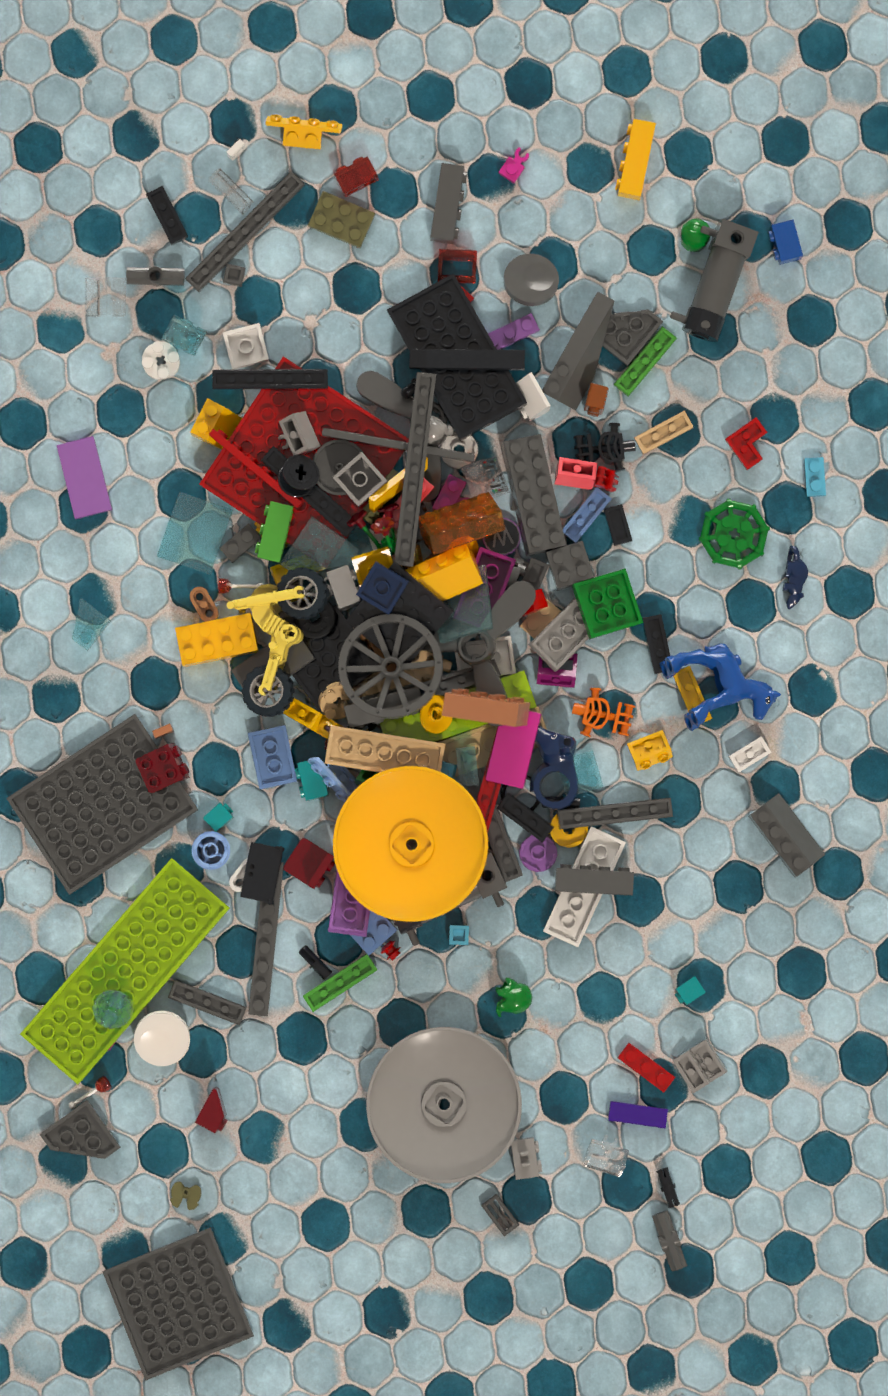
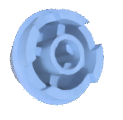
M214 831L204 832L193 842L192 856L200 867L208 870L218 869L227 862L230 856V845L222 834Z

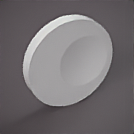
M155 1011L147 1014L139 1021L134 1032V1046L137 1053L143 1060L156 1066H168L178 1062L184 1057L190 1045V1031L186 1022L177 1014L169 1011Z

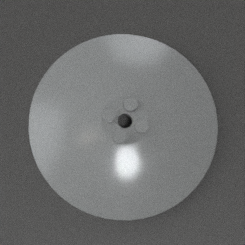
M435 1027L415 1032L403 1038L383 1056L375 1068L369 1083L366 1111L373 1138L379 1149L393 1165L406 1174L420 1180L433 1183H455L482 1174L495 1165L507 1152L520 1124L522 1099L515 1072L509 1061L496 1046L485 1038L464 1029ZM441 1099H447L450 1102L448 1109L442 1110L439 1108L438 1103Z

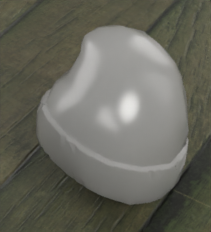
M431 416L428 446L440 447L446 440V437L453 434V427L447 426L439 418Z

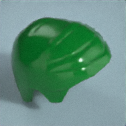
M696 218L687 221L683 225L680 237L681 244L686 250L700 252L708 244L711 236L700 232L703 225L709 227L705 221Z

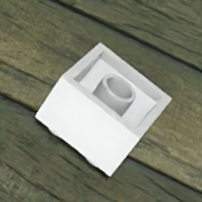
M532 372L516 382L527 402L526 406L519 409L524 419L527 418L531 422L550 411V404Z

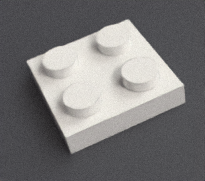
M260 323L222 332L232 370L269 361Z

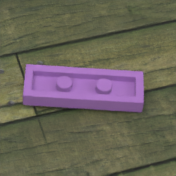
M532 313L488 333L496 349L501 350L539 332L540 329Z

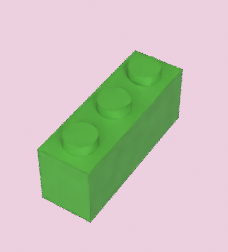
M270 501V505L266 504L264 516H267L265 524H261L259 534L262 535L261 542H257L255 553L258 554L257 558L281 563L294 511L293 506Z

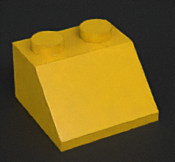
M207 398L190 433L192 436L222 450L223 447L208 434L212 429L216 431L220 429L228 435L226 438L228 440L242 418L226 407Z

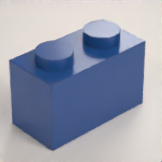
M794 219L771 225L768 237L770 242L774 243L773 256L775 261L778 260L779 265L801 260L803 253Z

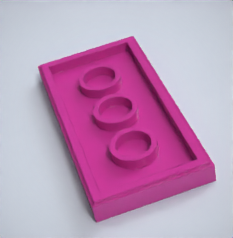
M529 711L526 726H498L486 780L524 789L542 714Z

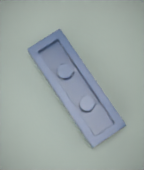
M596 487L563 528L564 535L574 543H577L612 498Z

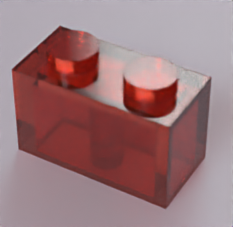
M368 156L365 158L359 157L353 161L352 165L348 167L346 165L341 166L334 173V178L344 197L378 181V175Z

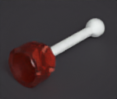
M219 578L218 594L228 593L231 588H258L264 584H231L228 579Z
M104 1075L96 1081L95 1088L76 1101H71L69 1108L74 1109L78 1103L97 1091L107 1092L112 1089L109 1080Z

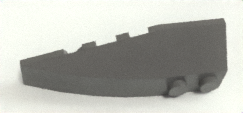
M597 292L542 389L546 395L574 410H577L595 377L615 302L613 299Z

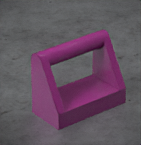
M574 653L568 659L573 660L572 670L558 669L556 672L551 668H542L543 659L539 656L536 684L575 688L578 653Z

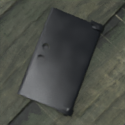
M251 842L240 897L274 905L273 900L284 847Z

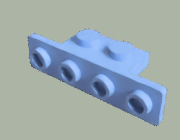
M319 757L309 758L308 762L311 764L312 770L323 778V782L336 792V797L345 803L351 793L358 787L354 784L356 778L346 767L331 764L326 766Z

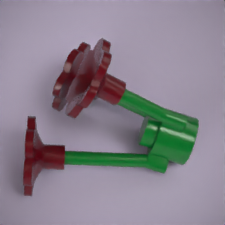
M386 504L377 510V512H383L385 518H378L371 525V530L375 534L382 533L385 536L381 540V544L366 527V523L363 520V517L367 514L366 510L363 509L356 513L347 522V525L350 527L357 524L360 529L362 528L376 545L377 549L388 546L391 556L395 554L397 539L393 528L395 523L392 521V510L399 508V504Z

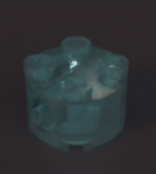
M174 315L162 339L172 346L184 350L185 353L195 356L207 331L193 326V323L185 318L182 319Z
M108 990L101 993L93 1005V1014L97 1023L110 1029L124 1027L131 1020L134 1012L133 1002L130 997L124 992L117 990Z

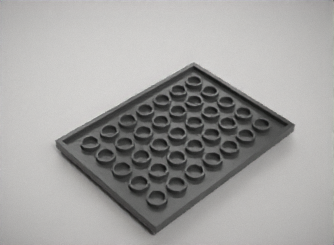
M136 714L6 798L69 895L198 811V808L180 781L155 793L148 792L135 761L138 757L158 749V747Z

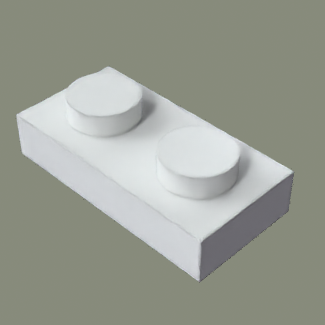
M761 736L728 757L739 773L772 752Z

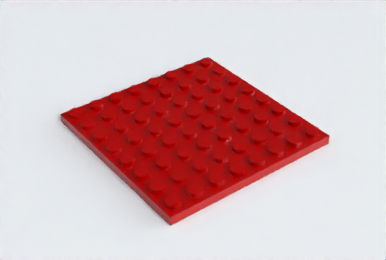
M283 356L275 369L302 368ZM329 386L328 389H261L228 439L231 444L235 441L243 448L241 450L246 456L250 454L258 460L256 464L260 468L265 466L272 472L271 477L275 480L278 479V476L261 459L273 446L286 458L293 456L290 448L282 449L286 445V439H278L280 435L284 434L279 421L293 413L306 411L320 447L329 441L338 440L323 437V428L409 442V438ZM352 442L363 451L364 455L384 478L391 472L405 452L403 450ZM224 447L199 483L200 486L260 525L266 522L267 516H264L266 504L270 505V501L293 506ZM320 447L304 454V456L313 460L315 453ZM325 492L351 516L359 513L369 503V499H367L360 507H357L348 495L337 496ZM301 498L300 501L303 504L299 509L294 507L286 542L328 569L349 535L345 537Z

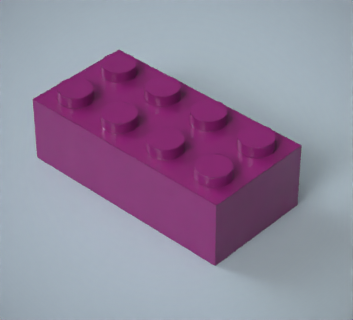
M483 547L479 548L476 557L483 584L463 592L454 616V621L472 628H481L495 603L504 594L516 560Z

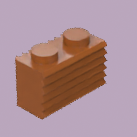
M594 383L590 384L584 408L588 415L598 417V415L603 414L609 388Z

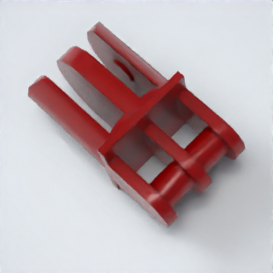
M598 466L594 487L614 492L616 488L613 485H618L619 482L614 478H619V476L615 474V470Z

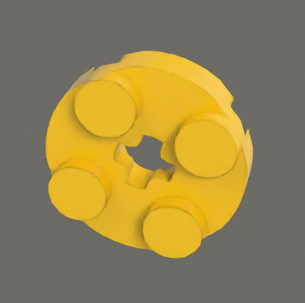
M557 814L551 820L554 829L550 835L559 846L573 848L580 845L586 838L588 827L574 828L572 833L568 834L563 829L559 830Z

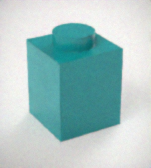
M219 803L203 819L215 832H218L234 818L231 815L234 811L226 803L224 805Z
M693 976L675 988L677 993L674 995L680 1004L684 1002L685 1005H688L706 992L697 978Z

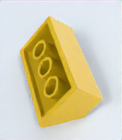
M467 543L406 569L409 574L442 601L483 584L475 556Z

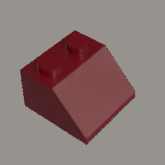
M218 1087L212 1089L195 1121L196 1124L213 1133H217L218 1130L222 1131L228 1121L225 1119L227 1113Z

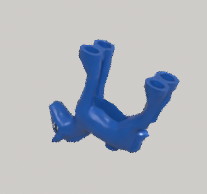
M719 643L715 646H705V652L701 649L681 652L675 656L665 657V661L660 662L662 674L666 679L676 675L683 666L688 664H700L713 670L719 694L690 709L689 713L684 715L685 723L690 731L703 724L710 711L719 707L733 705L743 699H751L753 701V717L756 720H762L772 704L776 702L777 697L781 695L778 691L772 690L773 688L767 683L745 679L739 667L742 664L739 655H734L726 644Z

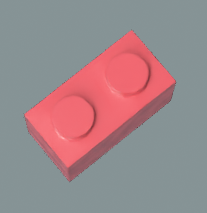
M559 457L554 484L592 490L596 480L597 463Z

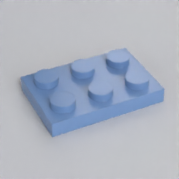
M286 725L248 733L260 790L298 782Z

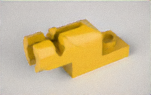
M296 698L289 704L290 707L283 712L286 716L326 739L329 737V731L325 729L326 726L343 727Z

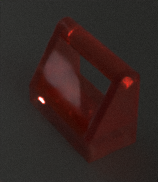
M439 249L438 282L450 276L442 275L443 260L473 262L472 276L455 275L459 283L476 284L477 251Z

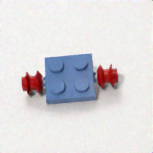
M370 911L367 937L351 935L368 955H371L379 946L383 945L381 954H387L386 960L390 958L393 961L401 954L399 952L401 947L396 948L394 946L395 940L387 941L398 929L388 918Z

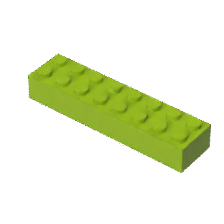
M524 670L500 678L507 697L524 698L525 702H530L529 710L537 707ZM476 687L468 689L469 693L476 692ZM420 713L398 719H384L380 726L383 734L440 742L488 725L489 723L453 717L451 724L445 731L435 734L423 728L420 722Z

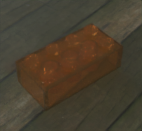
M489 492L461 500L458 503L444 506L432 512H427L419 516L418 521L421 536L433 555L505 530L502 511Z

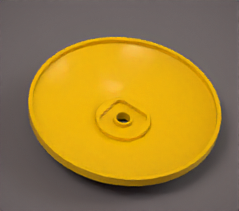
M403 766L375 774L351 793L336 820L333 835V854L342 882L360 904L388 919L418 922L446 914L461 904L471 894L479 882L486 865L488 833L478 804L460 783L434 769ZM410 839L417 841V847L414 850H409L406 846Z

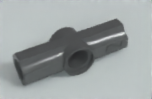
M156 266L151 268L127 267L126 281L130 285H152L155 287L161 285L184 286L185 270L181 268H159ZM155 272L161 274L160 278L156 281L151 279V275Z
M668 1211L652 1215L658 1232V1240L663 1252L666 1254L671 1271L686 1267L687 1263L680 1247L682 1245L676 1229L674 1230Z

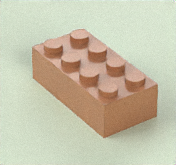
M458 688L445 693L442 716L520 727L526 726L528 723L530 702H525L522 697H507L506 699V695L489 694L487 696V692L476 691L469 693L468 689Z

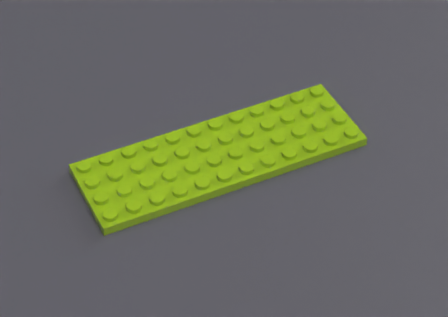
M171 858L20 1035L79 1085L227 913L230 907Z

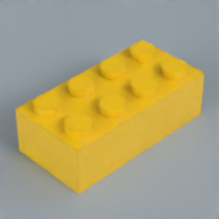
M251 613L175 628L183 667L253 654L259 651Z

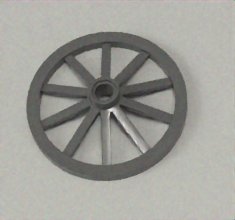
M398 614L375 616L357 626L345 640L338 662L339 678L347 696L362 711L375 717L387 719L405 717L423 708L437 692L443 675L441 649L432 633L413 618ZM399 623L392 656L389 654L378 625ZM407 625L417 630L423 636L398 658L404 628ZM373 627L385 659L356 640ZM428 641L433 651L434 660L402 664ZM352 646L381 665L347 666ZM391 663L397 665L394 672L387 671V667ZM435 667L430 686L425 685L403 671ZM347 672H381L355 692L350 685ZM399 676L425 691L422 697L411 705L408 704ZM386 677L376 708L359 698L360 695ZM393 679L403 708L384 710L383 706Z

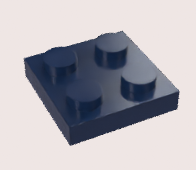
M376 561L356 595L389 615L409 581Z

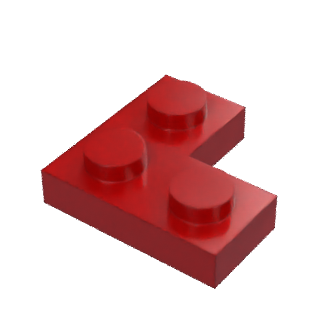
M757 417L725 439L746 470H749L763 460L753 446L755 441L767 434V431Z

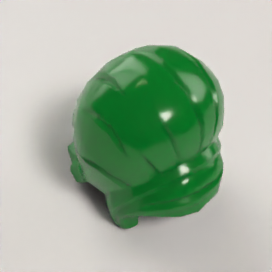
M506 977L503 986L500 988L496 987L495 989L497 994L503 997L497 1002L496 1014L501 1017L502 1012L522 1013L532 1003L533 997L530 988L526 984L517 983L511 978Z

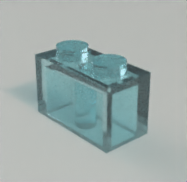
M475 746L456 748L459 783L463 787L480 786Z

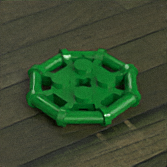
M729 498L709 512H705L701 535L698 539L711 557L712 563L735 567L739 570L765 554L763 551L770 527L766 525L755 504H745ZM733 509L746 511L747 513L745 516L733 514ZM727 510L728 516L724 517L723 519L718 520L715 517L723 511ZM751 515L759 526L758 528L753 529L752 524L749 522L748 518ZM711 522L716 524L714 535H709ZM733 529H736L737 533H739V537L731 539L732 536L729 535V531H733ZM754 533H760L757 546L752 544ZM715 540L720 548L718 553L715 551L710 541ZM748 548L753 551L741 559L740 553ZM723 552L735 554V559L722 557Z

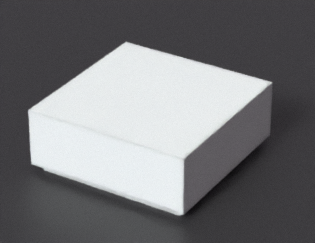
M239 139L227 151V156L234 161L246 149L245 143Z

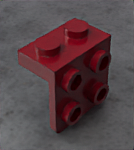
M175 743L166 744L136 759V765L149 793H155L176 782L190 778L188 775L189 768L186 763H183L180 757L182 755L181 750Z
M302 838L283 869L315 890L316 887L320 888L323 884L325 872H330L335 865V861H333L334 856L308 839Z

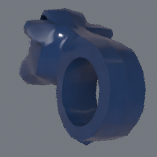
M539 726L535 743L543 758V763L531 777L530 792H534L537 800L544 806L553 810H560L569 807L579 793L578 777L574 764V752L577 742L574 737L552 732ZM553 772L564 774L570 783L568 795L558 802L547 800L541 791L543 779Z

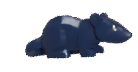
M796 546L789 547L784 576L788 578L787 583L784 582L782 591H789L786 602L789 610L804 597V594L801 592L808 577L807 565L800 559V553Z

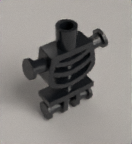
M609 423V426H611L610 432H605L601 435L598 446H592L591 434H587V444L583 442L585 435L573 436V439H576L574 449L579 451L578 454H575V458L586 461L585 457H589V462H594L593 454L599 453L600 458L605 464H614L615 473L625 470L621 463L625 459L624 452L636 451L635 440L623 441L622 433H618L620 423ZM605 437H608L607 443L605 445H601L602 440ZM612 437H615L614 444H610ZM588 448V452L583 453V449ZM612 451H614L617 457L616 459L613 457L611 453ZM603 452H607L610 460L604 457Z

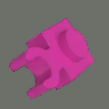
M520 147L515 151V158L508 157L499 171L501 176L514 184L525 169V166L521 163L526 162L529 158V153L525 157L518 155L521 151Z

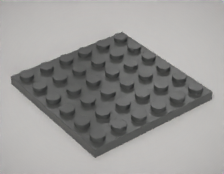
M211 1227L102 1271L145 1381L254 1337Z

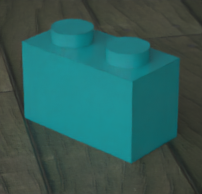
M308 761L297 763L298 768H295L297 779H301L302 786L299 787L301 798L305 797L306 801L329 796L327 785L323 782V778L312 770L311 764Z

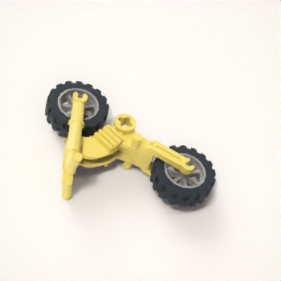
M299 567L289 570L286 575L281 577L280 583L278 582L277 591L248 596L247 598L227 603L228 609H237L241 614H244L248 608L253 609L252 617L264 632L271 635L268 664L254 668L252 672L246 675L247 678L242 684L243 701L248 709L255 714L264 717L280 715L290 707L289 704L294 699L293 693H295V688H293V681L283 669L289 648L293 644H299L303 640L304 634L300 628L291 625L274 612L273 605H279L283 612L293 618L304 620L311 617L314 618L319 612L324 610V606L328 603V585L320 574L309 568ZM299 580L300 586L294 587L293 584ZM303 580H308L311 583L304 589ZM314 585L316 593H309V589ZM309 596H314V597H315V599H314V601L312 602V604L309 602V600H310V597H309ZM302 600L306 602L308 607L300 608ZM298 601L296 606L292 602ZM290 632L295 633L294 637L289 636ZM263 678L262 684H259L258 681ZM279 683L281 685V691L277 690ZM257 685L259 687V693L255 694V687ZM274 693L281 694L278 701L275 700ZM261 695L264 696L262 704L256 699V697ZM268 697L271 698L274 704L265 705Z

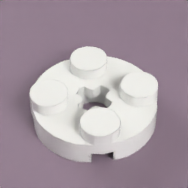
M156 341L145 349L142 355V365L147 375L155 380L169 379L178 372L180 357L174 346L167 342ZM162 356H164V361L166 362V364H160V366H158V361L156 359L158 357L161 358Z

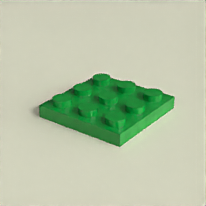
M626 568L572 585L589 640L643 623Z

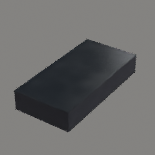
M622 504L604 509L613 545L617 546L632 542Z

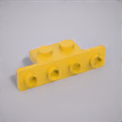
M277 114L267 116L265 123L267 126L284 127L283 146L321 149L322 131L341 133L342 124H338L337 121L333 120L319 122L318 119L314 118L308 120H301L300 117L296 116L282 118L281 115Z

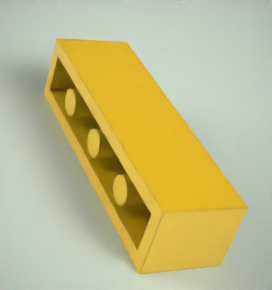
M633 119V124L628 125L626 135H630L629 142H625L623 149L626 158L625 161L621 160L619 172H622L621 179L617 178L615 190H619L618 196L640 201L656 123Z

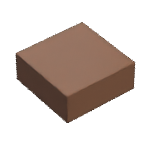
M167 724L152 732L155 739L174 732L171 724Z

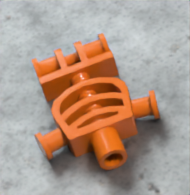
M590 688L592 693L591 697L587 698L586 705L574 702L572 714L583 716L582 724L585 725L583 732L580 731V734L590 738L592 729H602L607 721L611 720L614 721L612 733L615 734L617 725H621L618 734L629 736L627 733L632 724L628 723L629 718L633 719L632 711L635 708L634 705L624 704L626 706L625 711L621 713L622 703L619 702L616 713H610L608 701L604 698H599L601 688ZM594 701L597 702L598 710L594 709ZM601 702L605 704L607 712L602 711ZM619 716L625 717L624 722L618 721ZM592 717H597L592 724L589 723ZM600 718L605 719L601 725L595 726Z

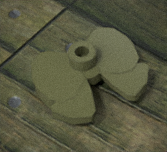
M180 1181L174 1183L171 1189L172 1198H170L172 1205L178 1208L182 1199L185 1198L187 1199L188 1210H194L199 1206L197 1202L201 1198V1187L199 1185H194L190 1188L185 1187Z

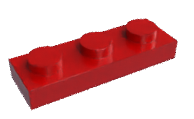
M629 1042L617 1057L663 1093L675 1079L672 1074Z

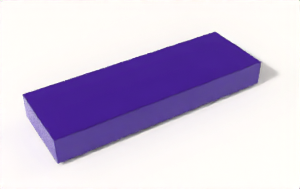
M610 1101L608 1120L666 1129L668 1109Z

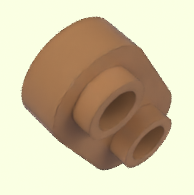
M203 587L192 589L190 600L200 618L204 622L216 620L219 612L208 591ZM203 594V599L197 600L196 596ZM211 610L213 612L212 616L207 617L206 611Z

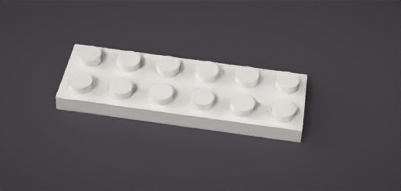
M591 826L572 869H580V865L591 866V870H599V866L611 867L610 871H613L626 842ZM561 892L543 932L579 947L602 894Z

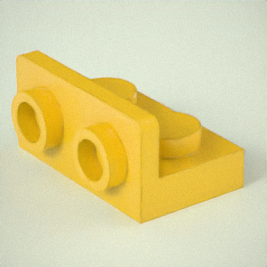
M663 730L627 743L637 771L646 770L654 764L664 763L673 757Z

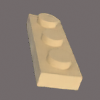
M683 411L634 437V440L644 455L694 427L686 412Z

